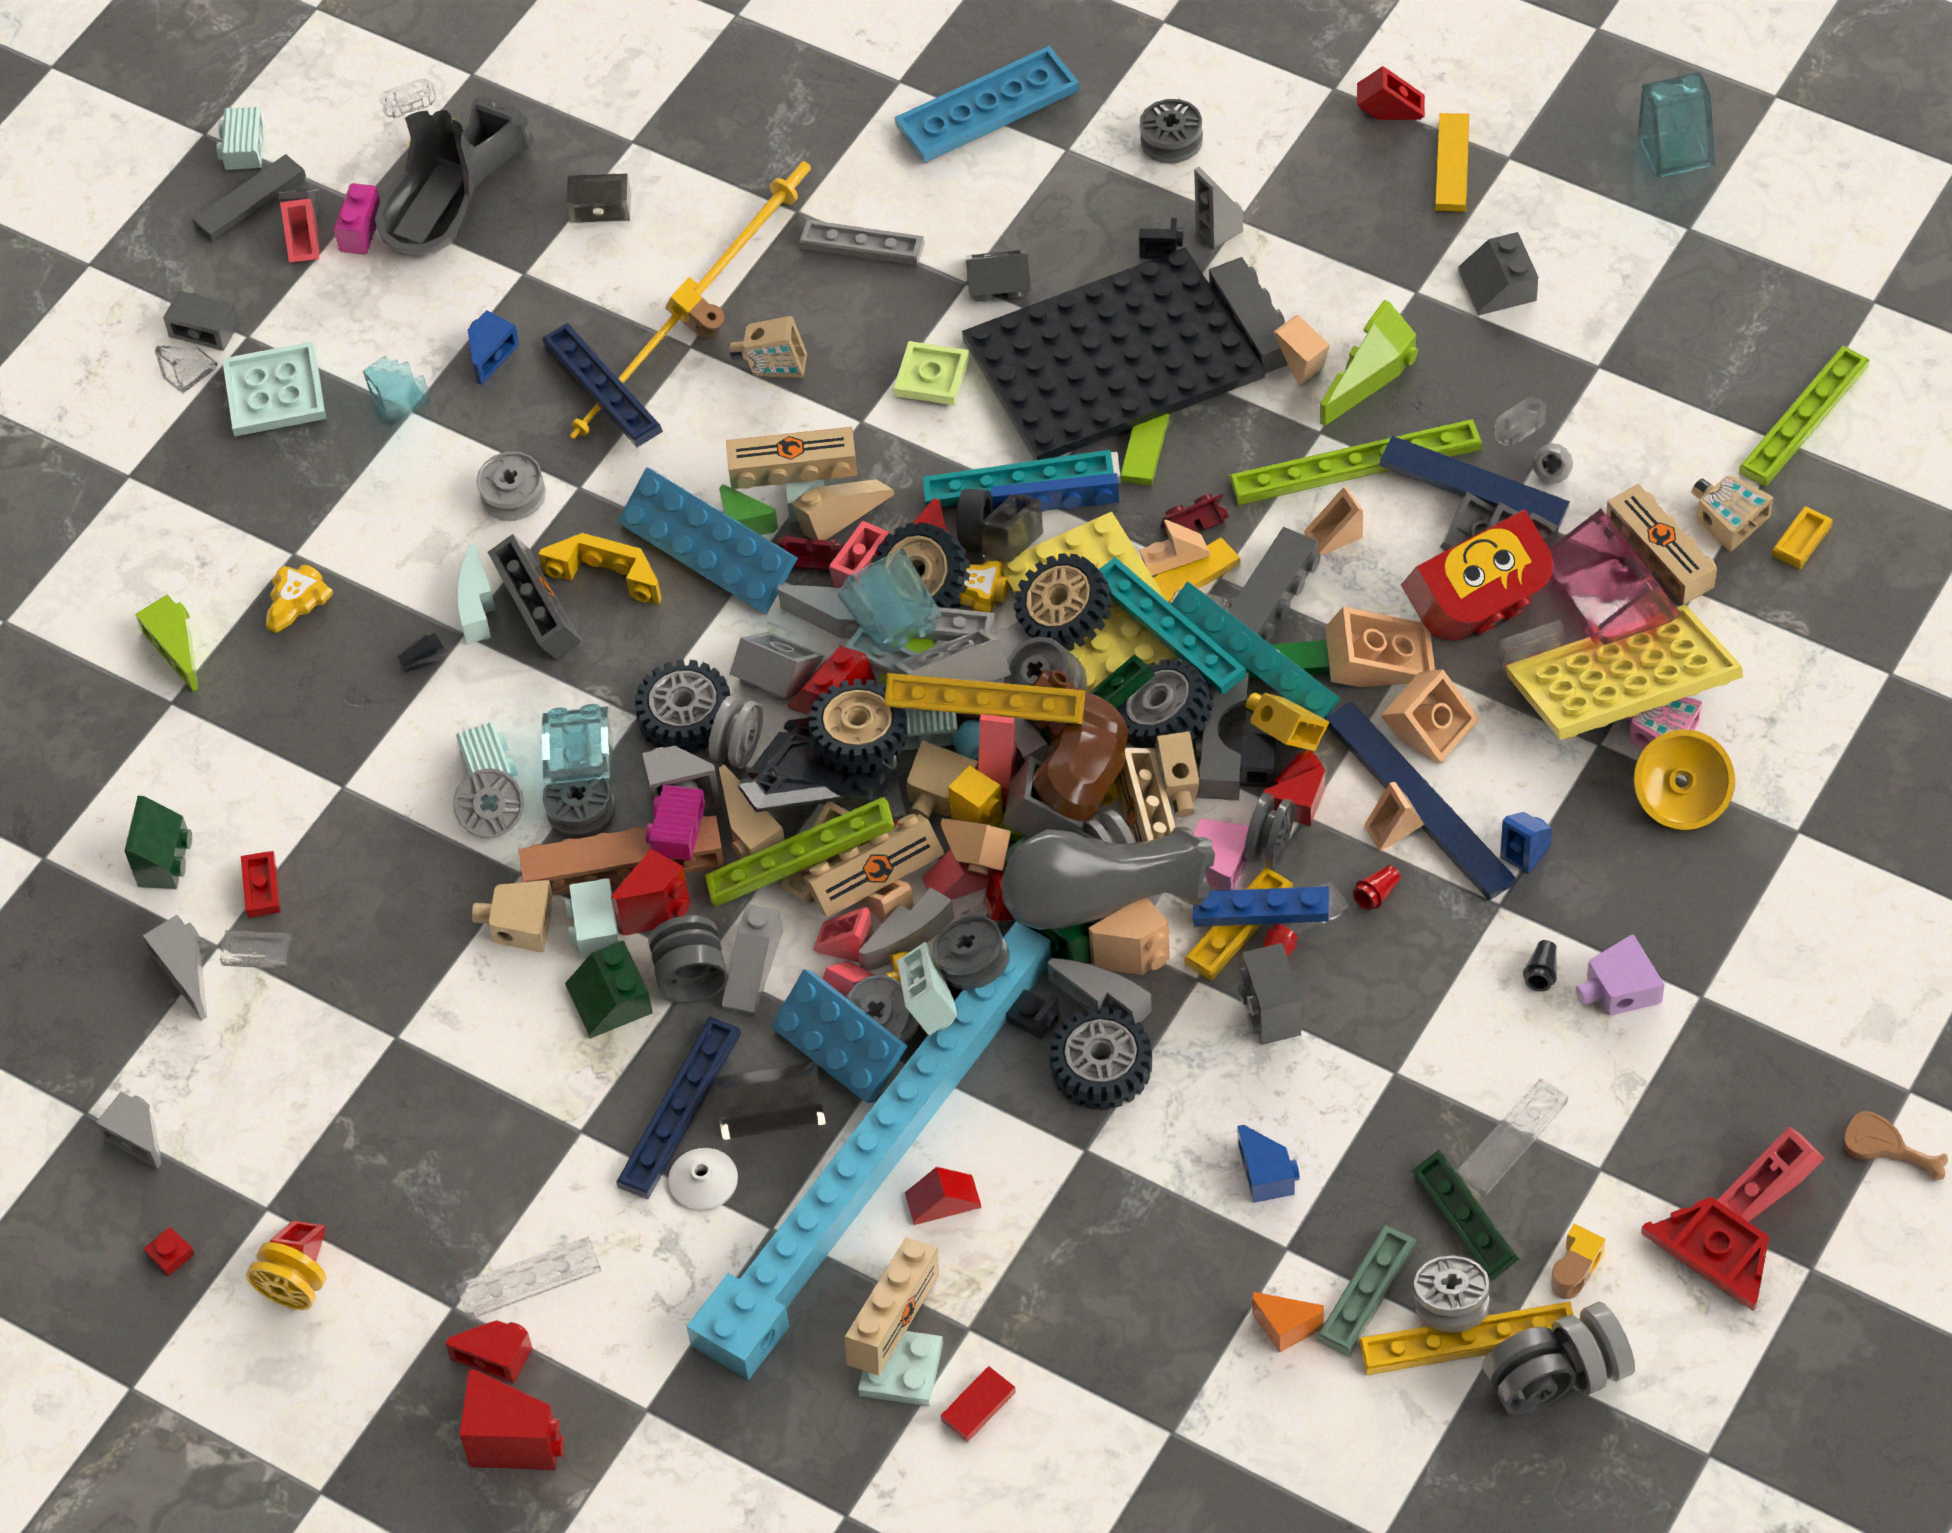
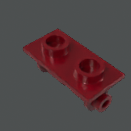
M1206 494L1197 498L1194 501V505L1186 508L1183 505H1178L1165 512L1166 516H1164L1160 523V527L1165 526L1164 520H1169L1198 533L1195 521H1199L1203 531L1223 524L1224 520L1229 518L1227 509L1224 506L1219 507L1223 494L1212 497V494Z
M785 535V538L779 537L778 539L779 547L798 558L793 566L794 568L830 571L829 565L845 545L837 543L836 539H832V541L818 539L807 541V538L790 537V535Z

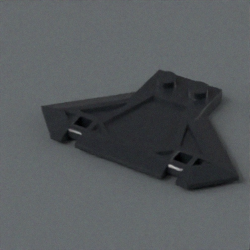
M809 717L788 720L785 723L784 730L788 732H778L748 771L747 776L752 779H742L738 784V789L755 812L831 801L859 808L882 797L886 798L897 782L899 770L889 768L883 764V768L877 771L872 765L870 766L869 773H862V768H857L856 774L848 772L847 766L843 772L836 770L835 763L829 767L824 763V758L820 760L816 755V750H813L809 733Z

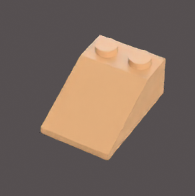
M1342 607L1325 626L1331 682L1355 687L1409 684L1419 672L1435 670L1431 634L1422 622Z

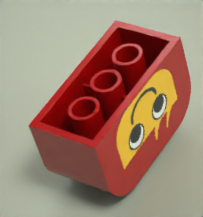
M1524 509L1419 564L1401 583V587L1428 631L1438 638L1456 641L1476 632L1479 636H1482L1496 627L1495 624L1502 619L1508 622L1522 614V610L1532 603L1531 599L1549 581L1553 571V558L1548 546Z

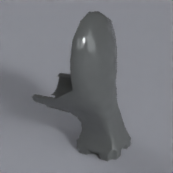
M481 95L480 98H475L471 104L470 121L465 129H463L459 121L453 120L450 113L446 110L437 111L433 115H429L428 111H418L405 117L411 138L406 169L391 184L381 199L375 217L377 229L385 244L398 252L421 256L435 254L456 240L478 185L510 158L528 150L534 142L532 134L525 130L528 125L527 117L520 113L517 108L510 105L500 107L492 99Z
M1072 826L1071 832L1047 829L1026 840L1009 859L1001 879L1003 903L1017 923L1039 930L1065 929L1104 918L1137 900L1162 893L1172 894L1190 905H1201L1203 899H1208L1210 885L1207 882L1206 872L1209 867L1214 865L1215 852L1212 849L1211 840L1206 837L1194 836L1193 830L1187 827H1175L1170 834L1161 838L1129 844L1104 842Z

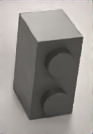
M178 291L163 317L169 337L222 351L225 350L239 326L234 304L224 300L218 301L202 297L197 293Z

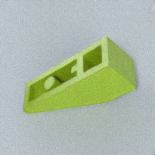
M167 594L135 615L142 634L191 691L195 692L198 690L191 631L187 622L190 615L181 602L176 604Z

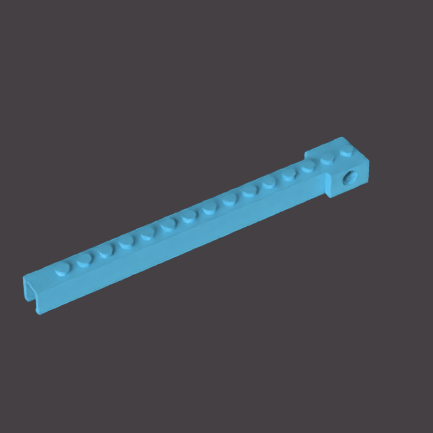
M1014 923L1003 938L1010 950L1009 963L1004 972L996 980L981 988L963 989L954 1001L957 1017L953 1023L946 1029L937 1030L926 1037L742 1277L738 1279L727 1273L686 1326L691 1347L747 1380L752 1377L790 1327L787 1307L1006 1022V1013L1024 989L1029 991L1048 967L1047 962L1052 958L1050 939L1022 924Z

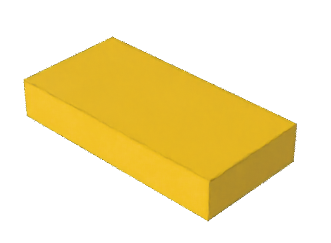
M1804 506L1773 548L1772 556L1800 570L1832 527L1833 519Z

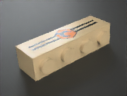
M852 426L726 440L731 489H749L758 486L858 476Z
M1639 483L1607 501L1605 519L1607 523L1682 605L1689 603L1715 587L1717 572L1715 562L1711 557L1705 556L1698 549L1694 539L1690 535H1686L1677 526L1674 517L1669 513L1666 514L1658 505L1656 498L1650 492H1646Z
M1125 748L1124 766L1114 781L1117 785L1125 823L1129 827L1136 843L1166 836L1176 826L1155 749Z
M915 814L907 815L897 822L898 826L895 827V830L869 840V842L860 847L856 846L839 853V858L830 863L823 861L809 869L810 874L804 876L803 879L820 913L828 918L943 856L945 853L929 820L920 814L917 816Z
M905 1237L845 1335L846 1365L878 1376L881 1374L939 1276L938 1247Z

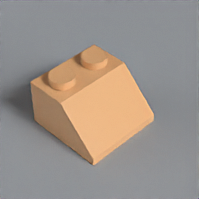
M1443 669L1419 672L1381 714L1400 741L1436 763H1441L1479 720V717Z
M1148 897L1121 908L1088 928L1091 965L1108 971L1143 975L1150 970L1161 968L1170 959L1168 921Z

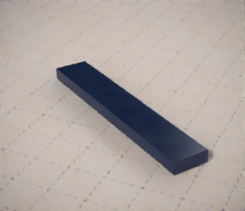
M568 323L542 338L546 348L636 448L663 432L659 422Z
M1395 436L1391 437L1380 459V467L1464 497L1469 492L1495 507L1501 502L1518 512L1524 509L1528 515L1533 512L1557 525L1556 532H1558L1569 509L1570 501Z
M709 1016L617 1179L618 1188L646 1199L650 1198L741 1035L739 1027Z

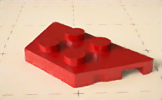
M1713 1197L1698 1201L1690 1208L1676 1210L1670 1213V1217L1654 1224L1650 1221L1642 1226L1641 1234L1752 1311L1756 1309L1769 1236Z

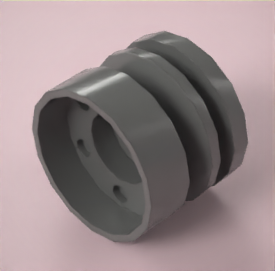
M697 915L676 917L658 925L650 933L648 944L655 966L654 973L660 996L667 1001L675 1003L699 1002L718 994L726 986L728 974L721 952L722 947L716 924L709 918Z

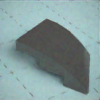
M1467 492L1455 513L1440 548L1448 550L1517 514L1518 511L1501 502L1495 507ZM1533 512L1529 515L1543 540L1557 530V525Z

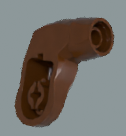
M1044 669L1032 684V686L1080 690L1074 687V684L1069 682L1068 676L1060 670L1050 672ZM1085 691L1082 724L1030 719L1039 729H1045L1052 740L1046 752L1044 762L1033 774V785L1041 799L1052 810L1066 818L1078 821L1093 818L1107 791L1124 766L1125 748L1129 734L1123 716L1112 704Z

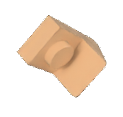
M1164 520L1169 540L1155 542L1148 547L1139 549L1141 559L1152 576L1210 556L1201 534L1169 520Z

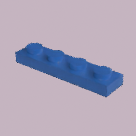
M1117 473L990 487L993 516H1010L1018 513L1044 512L1046 510L1063 508L1074 509L1082 506L1107 505L1119 502Z
M1329 886L1209 891L1208 899H1203L1201 905H1193L1194 927L1329 922Z

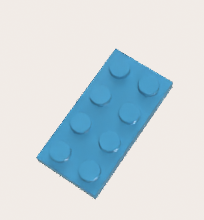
M803 969L770 1026L866 1103L875 1102L907 1048L905 1043L817 974Z

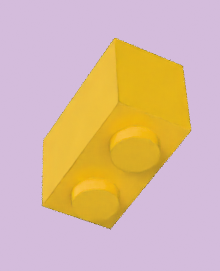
M969 765L948 786L951 820L986 824L999 828L1003 820L1001 787L998 783Z

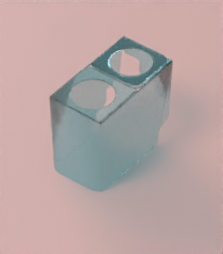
M384 356L363 370L373 405L389 426H392L431 401L424 375L415 379L410 364L407 361L399 364L397 359L388 361L387 356Z

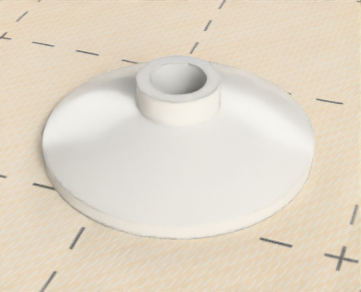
M711 1148L694 1149L680 1156L671 1167L668 1177L669 1189L673 1198L683 1207L695 1211L712 1210L723 1205L732 1197L738 1183L737 1169L730 1157L719 1150ZM701 1171H706V1172H707V1174L704 1175V1176H697V1175H696L697 1173H699V1172H701Z

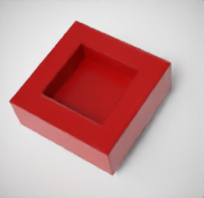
M171 1227L167 1228L143 1248L146 1256L167 1276L194 1255L192 1247Z

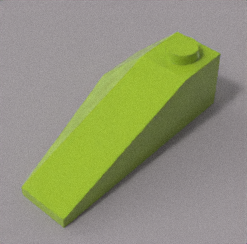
M1384 299L1368 320L1363 329L1367 335L1360 347L1353 346L1351 349L1346 372H1338L1320 403V424L1326 426L1398 377L1407 365L1411 366L1418 355L1416 333L1389 301Z

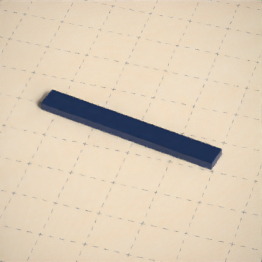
M1352 701L1325 717L1329 721L1328 727L1385 789L1389 783L1396 782L1423 821L1424 825L1421 828L1489 901L1516 884V877Z

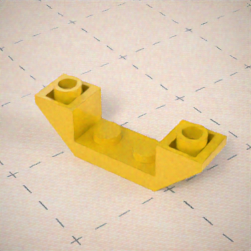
M581 533L542 548L538 554L543 573L552 578H563L572 581L581 562H585L592 567L600 566L614 570L619 574L627 575L629 595L637 601L643 603L650 602L657 605L662 601L658 580L640 548Z

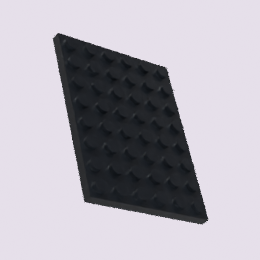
M1186 247L962 331L964 343L1034 460L1061 456L1129 430L1134 426L1157 417L1171 414L1265 378V368Z

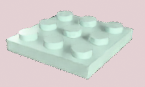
M313 341L222 359L231 423L235 437L327 419Z

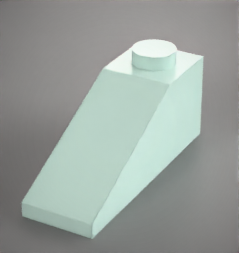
M924 942L897 960L905 1007L930 1036L937 1030L941 1031L949 1027L957 1017L954 999L929 946Z

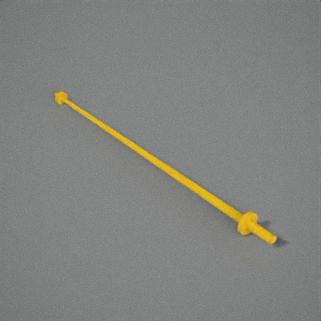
M802 161L786 180L776 178L772 181L770 189L773 196L701 279L695 291L701 296L782 202L788 205L794 204L798 199L795 187L811 170V166L807 162ZM674 315L669 317L619 376V380L622 383L628 379L679 319ZM598 404L592 408L583 420L575 419L571 423V427L574 430L570 434L571 439H575L578 434L581 436L588 434L590 429L587 424L601 409Z

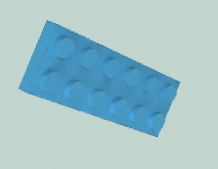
M1047 46L896 116L895 125L923 162L926 163L1080 91L1078 80L1053 49Z
M646 467L617 520V523L765 614L768 613L778 595L779 584H784L798 559L649 467Z

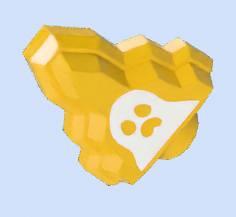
M986 560L982 565L969 564L970 568H966V571L970 573L969 581L965 580L964 582L967 589L965 593L960 592L958 597L961 600L959 603L971 606L973 611L992 613L995 602L1005 603L1008 594L1009 578L1002 576L1001 573L1003 561Z
M301 565L298 570L286 566L277 570L272 579L274 588L270 596L273 604L267 611V630L278 633L290 626L298 615L310 613L316 605H324L333 595V590L323 582L321 574L309 565Z

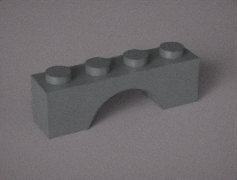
M1246 673L1247 676L1223 695L1210 684H1207L1213 695V700H1211L1213 710L1209 711L1211 715L1209 721H1202L1205 726L1203 728V738H1197L1196 757L1201 758L1200 765H1196L1199 777V798L1239 800L1241 754L1225 746L1220 739V735L1229 725L1246 719L1247 710L1245 705L1249 693L1248 673Z

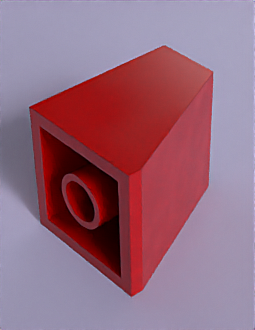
M469 1370L460 1438L470 1467L556 1470L557 1457H563L564 1435H559L560 1422L559 1419H554L551 1406L482 1372Z

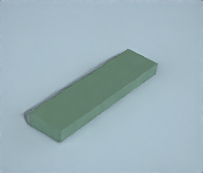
M1384 1225L1317 1335L1318 1342L1348 1357L1350 1356L1359 1338L1416 1247V1239Z

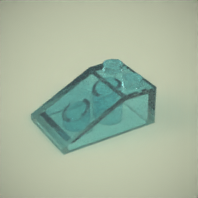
M588 704L578 710H567L560 707L551 709L548 713H543L541 726L544 785L610 778L613 740L608 706L600 707L598 704Z

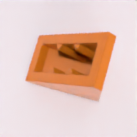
M1259 1292L1253 1293V1316L1279 1352L1293 1346L1323 1327L1324 1305Z

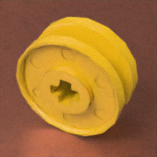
M263 1243L256 1255L258 1262L251 1263L245 1274L248 1282L259 1293L279 1305L302 1311L310 1309L316 1299L314 1291L321 1290L327 1279L324 1270L307 1255L294 1248L280 1243Z

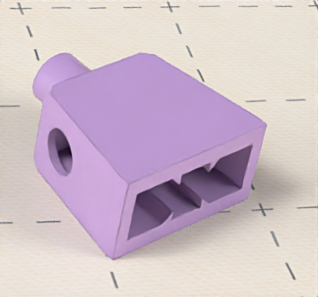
M1633 934L1592 958L1588 962V982L1576 986V994L1582 1005L1600 1000L1606 1012L1615 1015L1662 1003L1665 984Z

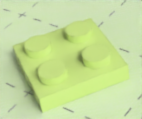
M908 341L893 388L894 396L955 406L969 361V350Z

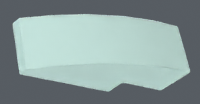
M476 543L470 544L466 551L459 573L457 588L458 612L466 645L491 638L485 613L496 610Z

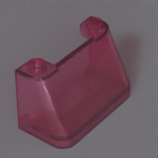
M1601 508L1549 548L1553 558V571L1549 581L1553 585L1559 582L1586 618L1585 621L1588 626L1584 630L1595 644L1601 641L1604 645H1608L1671 623L1682 615L1681 611L1635 549Z

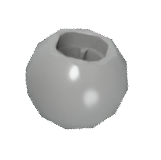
M1550 443L1543 445L1537 450L1533 457L1532 465L1534 473L1540 480L1545 483L1555 484L1568 478L1572 471L1573 460L1567 448L1560 444Z

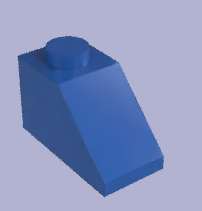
M488 310L478 319H475L468 329L472 363L477 383L482 385L520 345L516 326Z
M1525 812L1506 816L1502 820L1500 858L1528 874L1551 846L1552 827L1548 826L1541 818L1532 817Z
M1246 1125L1237 1126V1143L1253 1203L1295 1195V1181L1300 1180V1174L1296 1159H1289L1287 1148Z

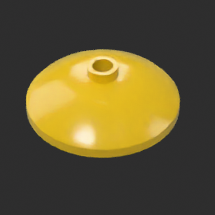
M1673 730L1655 738L1641 752L1634 769V790L1643 810L1657 823L1676 830L1697 829L1716 820L1728 807L1735 789L1734 767L1726 750L1712 737L1695 730ZM1678 775L1684 776L1687 780V784L1683 788L1676 785L1675 779Z

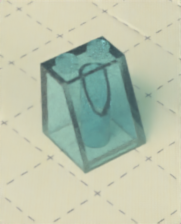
M1701 72L1642 85L1638 136L1657 178L1715 165L1711 94Z
M904 548L847 576L838 593L841 602L881 653L891 648L892 652L901 649L909 643L908 638L916 634L923 637L933 632L937 628L936 624L942 616Z

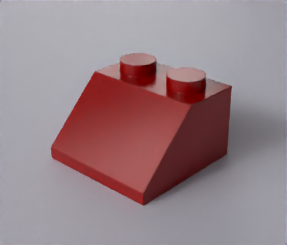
M840 645L824 660L787 704L788 708L809 715L810 710L812 711L813 702L815 700L818 701V696L823 691L828 694V687L832 685L840 689V682L846 680L849 686L854 685V679H861L862 685H866L867 679L876 682L866 653Z
M653 849L647 852L611 895L618 932L625 936L651 931L665 921L684 916L690 907V898L683 866Z

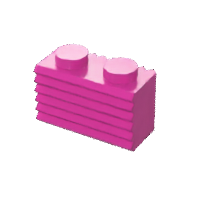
M357 183L349 185L333 228L339 251L362 255L368 253L371 240H373L372 236L375 235L374 231H376L377 227L375 217L380 205L376 186Z
M663 785L661 796L656 795L654 798V823H648L646 829V843H650L651 849L667 858L692 860L706 805L703 790Z

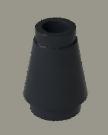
M434 631L428 635L424 633L401 654L397 655V658L407 673L410 670L441 661V657L446 655L447 652Z
M1541 940L1537 943L1523 970L1525 984L1535 991H1547L1557 980V946L1549 940Z

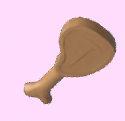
M1863 1111L1857 1113L1846 1128L1843 1139L1844 1150L1853 1159L1859 1161H1868L1879 1157L1891 1160L1902 1159L1924 1168L1935 1181L1945 1177L1946 1172L1943 1167L1949 1161L1946 1153L1939 1156H1929L1906 1146L1898 1129L1887 1119L1873 1112Z

